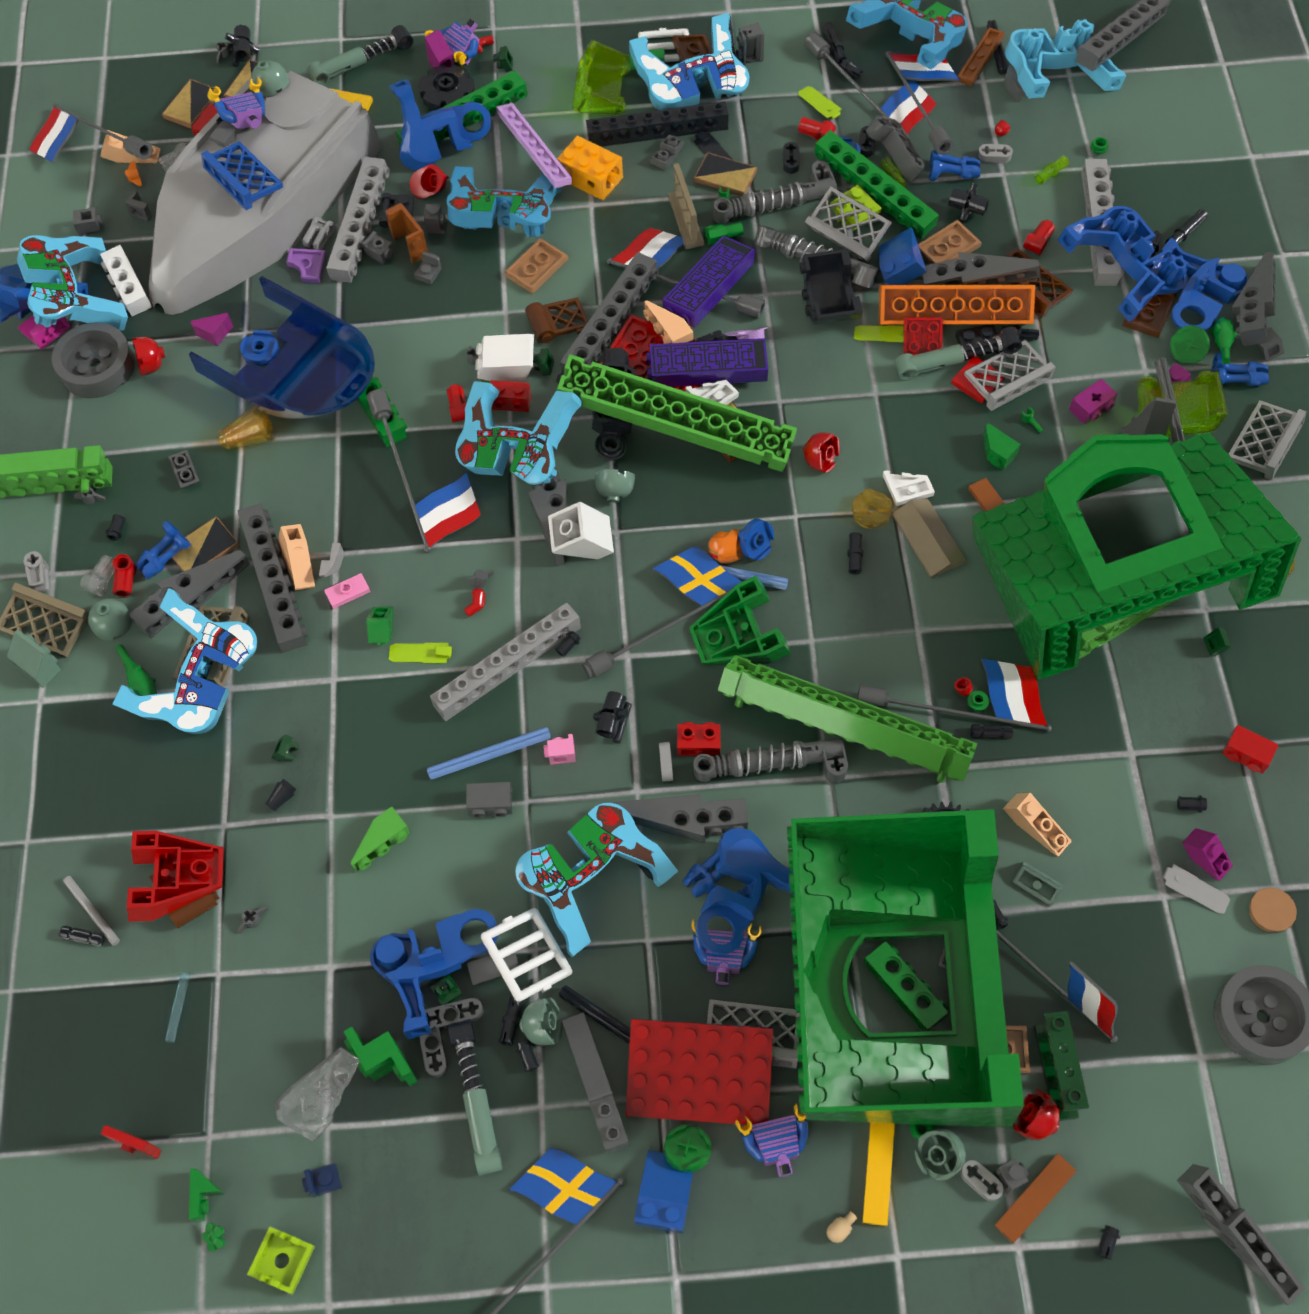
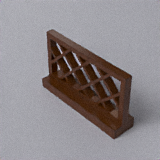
M1018 248L1004 256L1032 259ZM1039 264L1041 278H1047L1050 282H1043L1041 278H1037V281L1028 280L1009 285L1037 286L1038 290L1035 289L1034 313L1043 318L1047 315L1048 310L1070 296L1073 289ZM1042 287L1051 288V292L1043 291ZM1055 288L1061 289L1064 293L1055 292Z

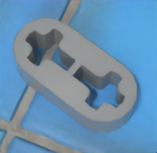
M983 144L979 147L978 159L987 163H1007L1011 160L1013 149L1009 145Z
M660 742L659 753L662 782L673 781L670 742Z
M974 1160L967 1161L963 1165L960 1172L962 1179L987 1201H996L1002 1196V1183L983 1165ZM968 1167L971 1169L975 1167L977 1169L976 1175L980 1177L981 1180H979L975 1176H972L971 1178L968 1177L967 1174L969 1171L966 1168ZM984 1181L989 1186L995 1184L997 1195L995 1193L989 1195L987 1193L988 1187L982 1182Z

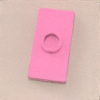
M362 573L324 590L333 609L370 593Z

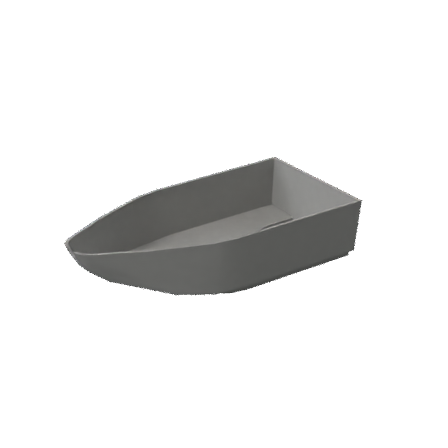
M292 71L287 73L290 80L286 89L282 91L280 88L274 96H263L265 113L262 116L260 126L256 129L250 126L236 134V141L228 145L230 146L240 141L283 183V188L252 202V208L245 210L203 168L202 152L208 150L212 154L226 148L210 141L211 134L218 126L216 119L219 117V114L217 113L187 144L166 172L157 201L148 286L149 301L154 308L156 303H159L163 307L165 314L174 315L182 313L228 291L279 261L289 252L290 248H294L304 238L314 217H322L358 177L364 157L374 158L383 148L369 111L363 109L362 104L358 101L352 104L340 98L338 92ZM251 78L236 92L235 95L244 94L248 92H252L254 94V91H252L249 88ZM238 149L232 153L242 154V151ZM219 158L217 160L226 162L227 158ZM230 159V162L239 163L240 160ZM244 160L243 164L253 165V162ZM228 168V171L237 172V169ZM241 169L240 173L250 174L251 170ZM254 171L256 175H264L263 172ZM238 179L239 182L248 183V179ZM252 180L251 183L261 184L262 181ZM265 181V185L271 186L274 184L273 182ZM249 189V192L251 194H254L259 191L256 189Z

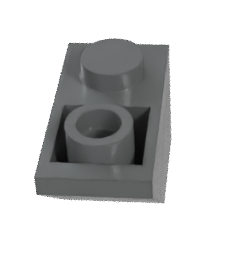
M1009 63L1004 86L1017 102H1021L1022 96H1026L1017 80L1015 68Z

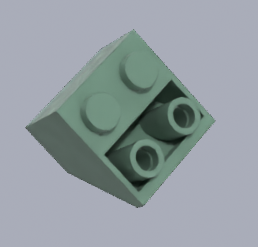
M18 629L14 632L7 657L15 667L42 688L61 671L56 664L58 660L50 654L51 651L44 644H37L36 639L28 632L23 634Z

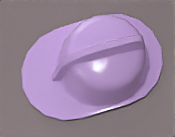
M768 327L754 330L730 331L724 333V335L736 336L737 340L765 338L764 329Z

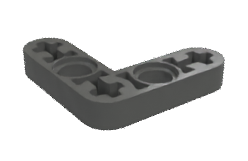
M469 998L425 1009L426 1015L430 1019L438 1018L436 1013H439L442 1022L439 1024L437 1019L430 1021L429 1027L432 1032L419 1036L425 1069L431 1077L439 1078L447 1071L441 1030L448 1028L449 1024L471 1019L474 1022L479 1020L484 1013V1008L478 999ZM472 1004L476 1008L479 1007V1009L475 1010L476 1014L471 1015L470 1012H464V1018H461L459 1007H462L463 1011L469 1010ZM450 1009L455 1010L456 1018L452 1021H446L444 1019L445 1012ZM434 1037L438 1039L437 1047L431 1050L427 1049L425 1046L426 1041ZM436 1054L438 1063L442 1064V1066H439V1071L435 1072L433 1068H430L434 1065L432 1056L427 1058V1055Z

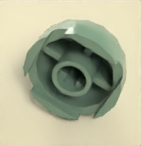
M270 60L260 61L253 69L251 76L255 85H257V79H261L260 92H262L264 97L276 95V91L280 88L283 91L288 86L290 80L283 66L276 61Z
M603 469L595 473L597 492L603 497H607L609 502H619V499L626 498L633 490L635 483L634 473L624 471V474L616 469Z
M106 598L99 600L91 607L88 614V623L97 637L110 641L114 640V637L119 635L122 637L131 627L132 618L125 604L117 599Z
M542 998L531 1002L525 1008L520 1020V1029L533 1044L553 1045L560 1041L562 1022H557L556 1013H560L556 1002L552 998Z
M935 1129L926 1132L919 1138L918 1148L915 1149V1157L918 1166L924 1174L940 1181L947 1180L959 1173L965 1163L966 1152L964 1144L956 1134L946 1129Z

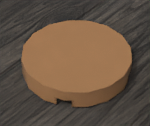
M1272 887L1263 888L1256 892L1249 902L1251 920L1265 932L1281 933L1290 928L1296 920L1297 909L1294 901L1287 893L1280 889Z

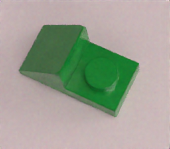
M193 1168L190 1169L189 1220L195 1223L205 1222V1215L209 1212V1202L206 1196L224 1195V1192L202 1172Z

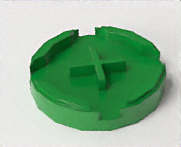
M1193 325L1184 326L1171 337L1170 352L1174 359L1180 363H1197L1204 359L1210 348L1209 336L1200 327Z
M688 1124L675 1127L667 1134L664 1142L666 1161L674 1169L681 1172L691 1173L700 1170L708 1163L711 1157V1141L708 1134L702 1128L693 1127Z

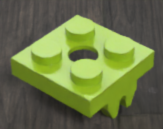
M859 185L844 193L873 212L881 213L882 208ZM836 198L835 200L830 202V205L838 203L839 199ZM851 203L843 205L844 214L854 211ZM840 206L831 208L836 213V216L841 215ZM868 213L857 214L859 222L869 220ZM855 215L845 217L846 226L856 224Z
M269 1227L247 1275L293 1295L315 1246L283 1231ZM281 1253H285L289 1257V1263L285 1268H278L275 1265V1259Z

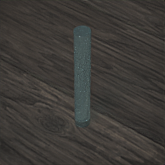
M181 973L165 1038V1042L174 1043L190 977L188 973Z

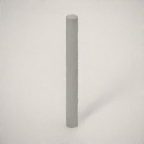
M67 876L63 880L64 884L112 946L117 945L120 939L72 877Z

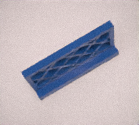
M240 141L212 154L208 150L201 153L203 168L245 210L252 208V202L283 188V183ZM238 149L242 151V154L232 153ZM227 158L226 162L218 161L217 159ZM230 159L240 160V162L233 163L230 162ZM244 160L252 161L253 165L243 164ZM228 168H236L237 172L228 171ZM241 169L251 170L250 174L240 173ZM254 171L263 172L264 175H256ZM238 179H248V183L239 182ZM252 180L262 181L261 184L251 183ZM265 181L273 182L274 184L271 186L265 185ZM249 189H256L259 191L254 194H251L249 192Z

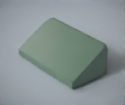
M1026 862L1022 864L1012 881L1013 884L1051 907L1064 887L1060 882Z

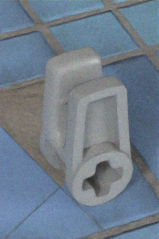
M318 216L314 217L302 240L304 247L309 249L313 245L315 250H322L334 233L335 223L324 221Z
M32 551L27 553L23 562L29 586L41 593L48 592L49 566L47 562L43 560L39 552Z

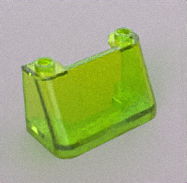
M591 40L578 64L572 110L578 113L615 115L623 112L626 102H624V97L620 96L622 77L630 69L629 55Z
M1203 371L1199 373V376L1194 381L1172 383L1184 435L1207 433L1219 428L1228 415L1219 372ZM1152 376L1142 377L1137 383L1138 416L1142 413L1143 408L1155 397L1162 398L1160 385L1157 379L1152 378ZM1169 427L1165 436H1171Z

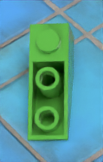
M392 806L376 817L371 823L351 861V865L356 873L359 870L368 868L374 859L387 854L393 845L403 842L408 834H410L407 825Z

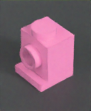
M568 734L569 738L566 739L562 737L553 738L547 741V745H543L545 758L549 757L550 765L576 762L573 734Z

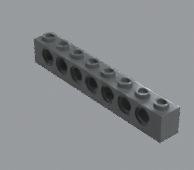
M1141 0L1136 2L1132 8L1127 9L1115 21L1109 23L1103 30H1099L1086 43L1081 44L1077 49L1076 53L1078 55L1075 62L1093 72L1165 16L1171 0Z
M640 252L635 254L560 361L562 373H564L569 354L584 358V364L590 366L592 361H599L604 348L609 346L613 335L619 332L622 322L628 319L633 306H637L640 296L648 290L649 283L657 277L659 271L657 269V260Z
M261 503L237 510L276 639L282 653L306 646L305 637H308L305 626L300 625L299 620H302L299 608L295 609L294 603H297L293 591H289V587L292 584L288 574L284 575L283 572L287 568L283 558L279 559L278 556L281 553L278 542L273 540L276 534L273 526L268 524V521H271L268 510H263Z

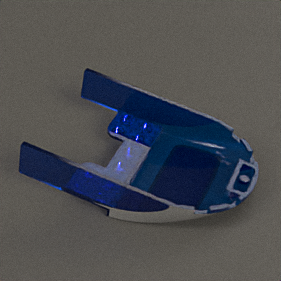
M263 276L259 280L265 297L292 311V314L277 330L278 338L287 344L264 369L256 364H247L234 376L192 351L189 353L196 372L256 406L257 410L288 419L322 416L348 406L366 390L372 379L375 366L373 350L362 332L351 324Z

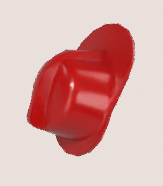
M428 165L413 173L410 179V190L417 198H427L442 192L446 187L449 176L445 175L437 165Z

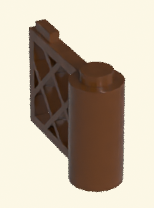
M578 297L545 305L534 302L525 309L527 318L539 343L547 344L554 337L577 332V334H580L588 323V318ZM576 305L577 310L574 312L567 309V307ZM556 309L560 312L558 316L550 313L549 310ZM563 313L572 316L570 321L561 318ZM577 318L582 320L584 324L578 325L573 323V321ZM560 322L566 325V327L557 329L556 324Z
M151 875L149 877L153 883V875ZM214 891L168 913V915L179 929L217 906V900L220 897Z

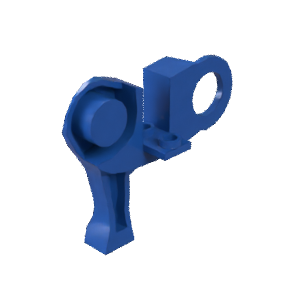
M407 79L388 86L392 93L398 97L402 110L403 129L400 134L402 142L399 157L403 165L411 170H419L434 164L441 158L433 130H441L446 125L452 146L457 151L473 147L471 141L480 140L490 130V114L487 108L480 103L467 102L461 106L438 109L420 117V112L411 89V83ZM469 111H479L483 116L481 128L476 132H467L463 127V117Z
M1171 237L1161 252L1169 249L1173 252L1170 256L1178 257L1182 255L1183 259L1189 262L1186 274L1191 277L1185 285L1178 303L1172 310V321L1179 329L1189 326L1190 324L1184 322L1180 314L1184 309H1189L1204 318V322L1193 326L1207 331L1215 323L1223 304L1202 294V292L1225 304H1229L1238 298L1249 277L1240 265L1218 264L1220 258L1208 260L1184 252Z
M18 264L0 268V323L8 320L10 316L18 314V318L22 319L31 312L27 301L32 283H25ZM77 282V292L88 295V284Z
M743 828L729 829L722 835L719 843L720 862L716 864V871L747 885L737 893L717 885L709 892L701 909L702 913L696 923V934L699 942L705 949L718 955L729 954L740 946L744 931L750 922L755 919L760 909L767 885L791 893L789 873L794 872L776 860L760 838L751 830ZM723 917L731 924L733 935L729 943L717 944L709 937L707 924L711 918Z
M480 909L468 910L462 914H456L437 922L436 927L442 951L435 947H428L421 954L414 930L407 929L408 934L392 933L382 936L374 943L370 952L371 965L398 990L407 1011L403 1033L407 1039L432 1032L425 1012L420 983L450 974L462 968L461 964L473 956H481L488 952L483 942L478 945H468L461 939V930L470 921H483L489 929L497 926L494 917L487 911ZM498 936L492 938L494 944L496 943Z

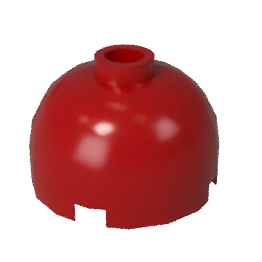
M149 337L132 338L141 376L158 371L162 365V358H165L163 347H159L157 342Z
M819 432L812 435L804 444V457L806 463L812 469L828 473L834 468L836 462H833L835 456H839L840 452L839 438L834 436L835 434Z
M1036 1089L1037 1093L1035 1095L1029 1093L1023 1099L1024 1107L1018 1115L1017 1124H1013L1014 1131L1022 1136L1039 1141L1055 1134L1060 1124L1059 1109L1055 1101L1043 1091Z

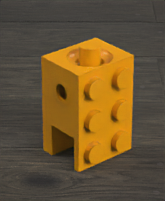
M576 136L557 158L560 163L566 165L564 169L572 178L570 185L603 201L623 178L621 156L579 136Z

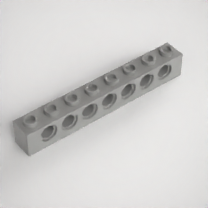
M364 157L326 267L330 280L351 283L353 276L357 274V264L362 258L363 242L371 231L372 219H375L376 207L380 204V194L385 189V179L389 177V167H387L385 159Z
M1085 159L1081 174L1086 216L1096 217L1104 214L1114 204V195L1111 194L1113 184L1112 180L1109 179L1111 168L1108 167L1107 159ZM1090 245L1095 286H1117L1119 279L1123 277L1124 269L1117 262L1109 247Z
M565 603L432 694L430 698L433 707L446 722L562 642L567 632H576L581 629L579 616L568 603Z

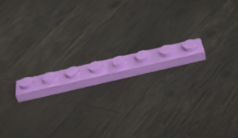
M510 103L497 106L499 117L554 188L571 184V176L515 105Z

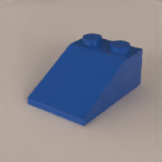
M911 227L879 246L880 269L884 281L888 285H905L927 272Z
M648 1150L634 1219L635 1225L683 1234L693 1172L678 1171L666 1161L664 1153Z

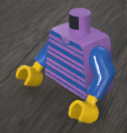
M469 19L465 26L454 22L453 25L441 30L445 41L454 55L455 62L459 61L461 65H468L471 58L476 56L478 51L479 38L473 34L478 24L472 19ZM426 31L425 37L434 31Z
M252 78L250 80L249 88L254 91V94L248 92L219 99L220 88L215 86L214 93L211 88L209 89L207 96L210 100L215 101L214 106L223 121L231 123L238 129L250 126L256 129L262 123V116L265 113V102L263 94L260 92L262 83L260 78L257 79V85L253 83Z
M694 919L692 920L691 925L695 932L693 934L694 950L701 964L707 966V971L716 972V984L729 985L730 974H739L740 969L746 968L752 961L757 951L759 941L757 937L762 932L761 925L759 932L754 933L751 930L753 924L751 923L748 933H743V940L736 950L729 954L718 955L705 949L699 942ZM707 929L709 937L717 944L729 943L733 935V931Z
M797 1104L794 1105L797 1118L795 1115L752 1125L749 1118L745 1116L747 1123L743 1127L740 1126L738 1120L735 1122L736 1127L742 1132L741 1137L746 1150L758 1162H764L765 1166L776 1164L779 1177L793 1174L790 1160L799 1157V1153L804 1150L808 1138V1120H806L805 1113L798 1112Z

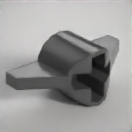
M218 42L216 44L218 50L216 62L220 63L223 58H228L231 55L230 49L232 44L230 42Z
M468 346L469 350L466 352L468 362L471 365H475L478 358L476 348Z
M90 486L88 493L80 491L73 496L75 499H82L86 504H93L96 500H106L105 496L95 493Z
M476 570L474 575L468 578V581L477 588L483 589L486 580L493 575L494 571Z
M266 906L257 910H244L242 913L243 922L237 931L241 934L248 927H257L261 922L260 916L268 910Z

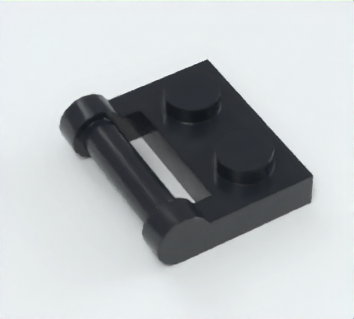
M383 193L381 195L382 214L379 218V225L381 227L389 228L385 211L389 209L390 204L397 205L402 203L413 217V195H391L390 193Z
M993 324L956 331L958 344L963 347L967 346L968 343L972 345L976 341L984 342L985 339L992 340L993 337L997 336ZM994 350V352H986L985 355L991 353L999 354L1003 351ZM973 356L968 357V359H966V358H964V359H965V361H966V360H971V358H972Z

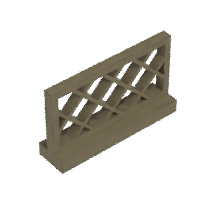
M679 163L673 164L674 192H669L668 198L685 248L704 246V240L697 223V214Z
M15 582L11 588L14 593L0 617V631L13 636L17 629L22 632L21 628L31 624L33 632L30 634L35 637L37 644L40 645L42 643L40 642L39 635L48 631L50 640L42 644L50 651L68 657L85 623H88L89 613L82 608ZM18 599L23 600L25 607L16 611L15 605ZM41 607L43 614L33 618L31 610ZM27 612L29 620L19 623L18 615ZM58 614L60 621L50 625L48 617ZM14 618L16 625L8 629L5 628L6 621ZM45 619L47 627L37 630L35 622ZM71 621L78 622L75 629L68 632L66 623ZM62 626L64 634L54 637L52 629ZM66 638L67 644L62 651L58 649L56 642Z
M201 606L199 612L203 615L205 613H213L214 617L209 619L213 622H221V618L231 615L227 622L238 621L247 625L250 618L245 610L238 606H234L233 609ZM191 633L173 675L175 680H178L182 665L197 641L196 637ZM211 660L210 665L212 666L208 676L203 679L224 687L230 668Z

